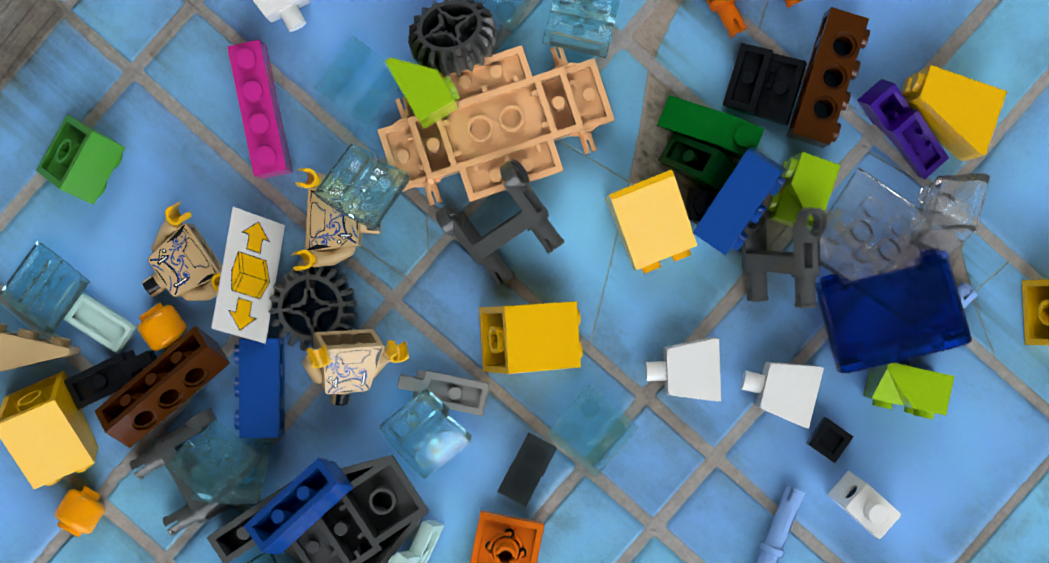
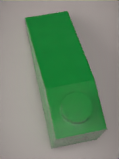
M670 95L657 123V126L720 150L722 153L738 160L742 159L749 148L754 147L757 149L765 128L736 116Z

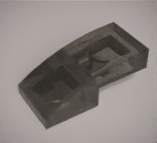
M528 432L497 493L526 507L557 447Z

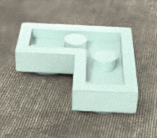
M434 519L423 520L412 532L411 541L413 543L410 549L397 552L387 563H427L445 525Z

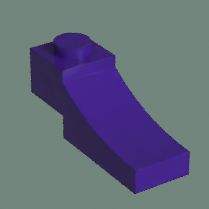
M880 79L857 100L872 124L876 125L894 144L918 177L926 179L949 159L919 111L909 106L895 83Z

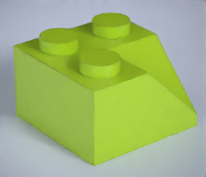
M805 152L789 158V161L784 160L781 166L786 168L781 177L786 179L775 197L773 195L770 196L767 210L771 212L768 219L793 227V224L796 223L798 212L805 207L821 208L825 212L841 165ZM811 214L807 219L809 231L813 227V217Z
M871 358L863 396L873 399L872 405L892 409L893 403L905 406L904 412L934 419L935 413L945 416L947 414L955 376Z

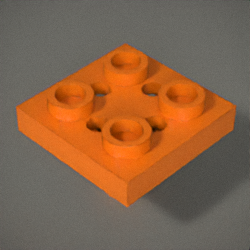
M481 510L470 563H537L544 523ZM506 529H512V530L514 531V535L511 536V535H512V532H511V531L505 532V530H506ZM490 541V544H488V547L486 548V543ZM519 548H525L527 553L524 555V550H522L519 554Z

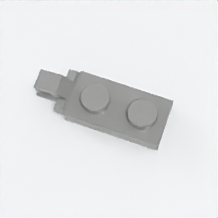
M418 370L417 377L400 374L397 385L399 389L413 391L412 399L418 400L419 403L480 416L484 415L490 383L430 370Z

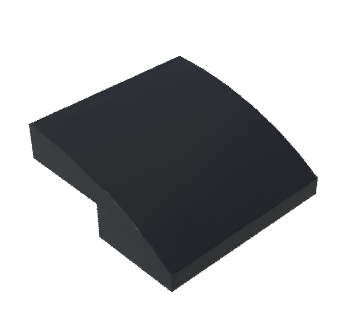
M741 43L722 105L748 115L788 126L807 65L806 61L775 54L771 49Z

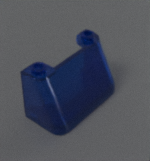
M937 248L928 249L919 253L920 257L914 261L913 266L849 282L846 278H840L839 274H830L820 278V282L816 283V295L833 360L839 373L857 372L958 348L972 341L969 324L949 256L945 250L940 251Z

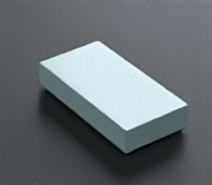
M80 292L63 319L116 354L123 352L137 330V325L85 292Z

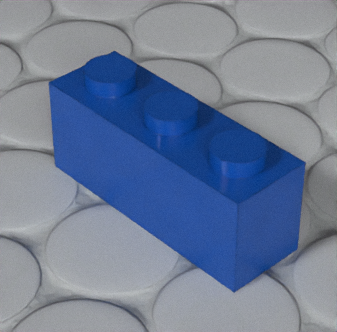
M754 147L749 148L693 231V234L725 256L732 249L738 251L749 236L744 232L749 223L752 221L757 224L766 211L767 207L763 203L768 195L771 194L775 197L785 183L786 179L781 176L786 168Z
M267 337L266 344L247 338H240L239 345L234 347V362L239 364V377H236L234 380L235 397H239V410H236L234 414V427L236 430H239V438H279L285 434L284 337Z
M318 457L244 525V528L262 553L281 554L353 489L354 486L336 462Z

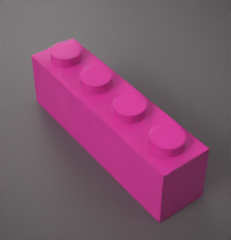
M260 40L227 46L254 176L266 179L293 173L267 46Z

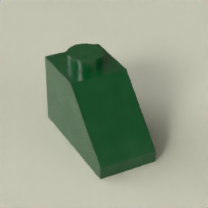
M676 133L672 134L658 159L663 165L700 186L717 193L720 192L737 166L735 162L720 150Z

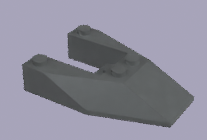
M393 454L340 468L354 488L291 544L303 563H387L397 552L429 509ZM291 482L227 522L207 537V540L223 563L231 562L256 545L244 528V525Z

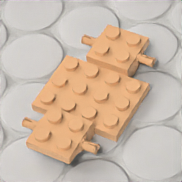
M522 45L494 54L492 57L484 58V66L474 65L473 73L469 70H464L461 72L460 77L456 73L449 75L460 97L456 100L458 110L425 129L416 115L413 114L407 99L402 97L406 110H404L401 99H396L395 102L401 119L393 125L378 129L377 131L397 191L400 193L412 188H424L429 206L435 205L432 192L437 203L443 202L436 183H439L445 177L460 173L469 201L473 202L506 191L500 167L511 159L521 163L529 176L530 182L563 172L564 170L554 141L569 136H579L584 155L590 153L587 141L591 152L597 151L591 132L599 126L614 122L615 118L595 58L580 63H568L563 45H558L557 50L560 59L556 47L549 49L556 67L535 76L531 74Z

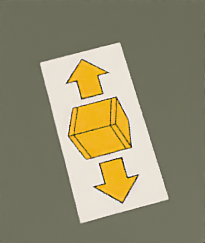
M235 207L232 208L212 329L266 344L271 314L268 311L272 308V301L269 298L272 295L274 296L275 289L273 286L277 278L285 225Z

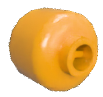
M161 302L138 317L141 322L138 324L137 330L153 351H160L163 348L167 350L188 329L187 324L174 306H163Z
M86 486L81 491L70 489L54 513L56 519L59 520L57 526L77 537H80L82 533H92L105 512V506L98 501L102 495Z

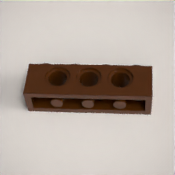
M833 7L824 13L786 137L821 148L830 145L831 141L835 142L841 129V123L837 122L841 110H846L851 96V92L847 91L850 79L854 80L861 64L857 60L860 48H865L870 36V30L866 29L869 21L868 18ZM834 41L844 43L847 50L845 56L838 55L834 51ZM825 72H831L836 76L837 84L835 87L825 84L823 79ZM819 102L826 106L827 116L825 119L815 115L813 109L815 103Z
M195 325L99 406L95 413L106 434L131 448L227 367L230 362L218 342Z

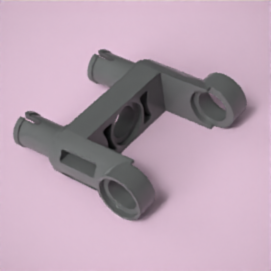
M511 159L502 165L500 173L505 181L504 187L521 210L484 236L479 234L463 211L459 212L453 205L448 204L436 213V219L441 229L448 235H455L473 261L478 263V265L482 263L498 287L503 282L505 283L515 274L497 251L526 229L527 231L532 230L546 249L547 254L551 253L553 248L557 249L565 242L548 220L549 211L531 189L529 176L525 168L515 159Z
M805 207L798 212L796 223L793 224L794 252L767 250L766 218L763 215L757 224L752 222L750 227L747 226L744 232L749 236L741 246L742 269H744V272H747V301L761 302L769 300L767 272L791 274V277L795 278V307H817L816 277L821 273L820 237L827 228V217L821 208ZM811 214L813 217V227L809 231L807 219Z
M211 408L186 421L182 427L156 441L154 449L130 461L131 470L145 464V467L134 473L138 479H143L146 475L163 465L166 466L187 501V505L163 517L165 527L178 521L177 524L167 529L172 536L195 522L205 523L230 507H236L260 492L255 482L252 481L245 486L240 484L220 497L213 499L182 443L208 429V424L217 420Z

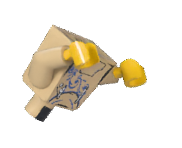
M310 168L298 169V171L306 172L308 179L306 183L295 182L296 186L302 188L313 187L314 189H308L305 250L295 251L291 254V256L300 255L304 260L302 266L293 267L295 271L306 270L310 267L334 266L352 256L356 247L362 246L363 233L381 234L382 215L364 214V201L358 199L356 190L339 178L320 173L316 174Z
M177 202L166 209V219L159 228L151 247L153 254L148 258V262L156 273L142 281V284L153 298L167 289L173 297H183L187 301H208L217 296L222 265L195 225L191 223H184L182 225V222L191 218L192 214L188 211L181 215L178 210L181 202Z
M374 329L314 332V350L312 348L306 349L307 355L304 357L302 365L310 379L314 383L319 384L324 393L330 394V402L332 404L344 406L349 403L351 393L365 392L370 389L373 379L376 378L387 363L406 361L409 358L407 342L396 345L395 341L389 340L387 345L384 346Z

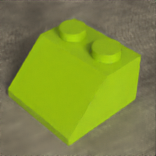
M391 57L385 60L386 65L424 129L458 110L456 100L460 97L449 76L442 78L438 70Z

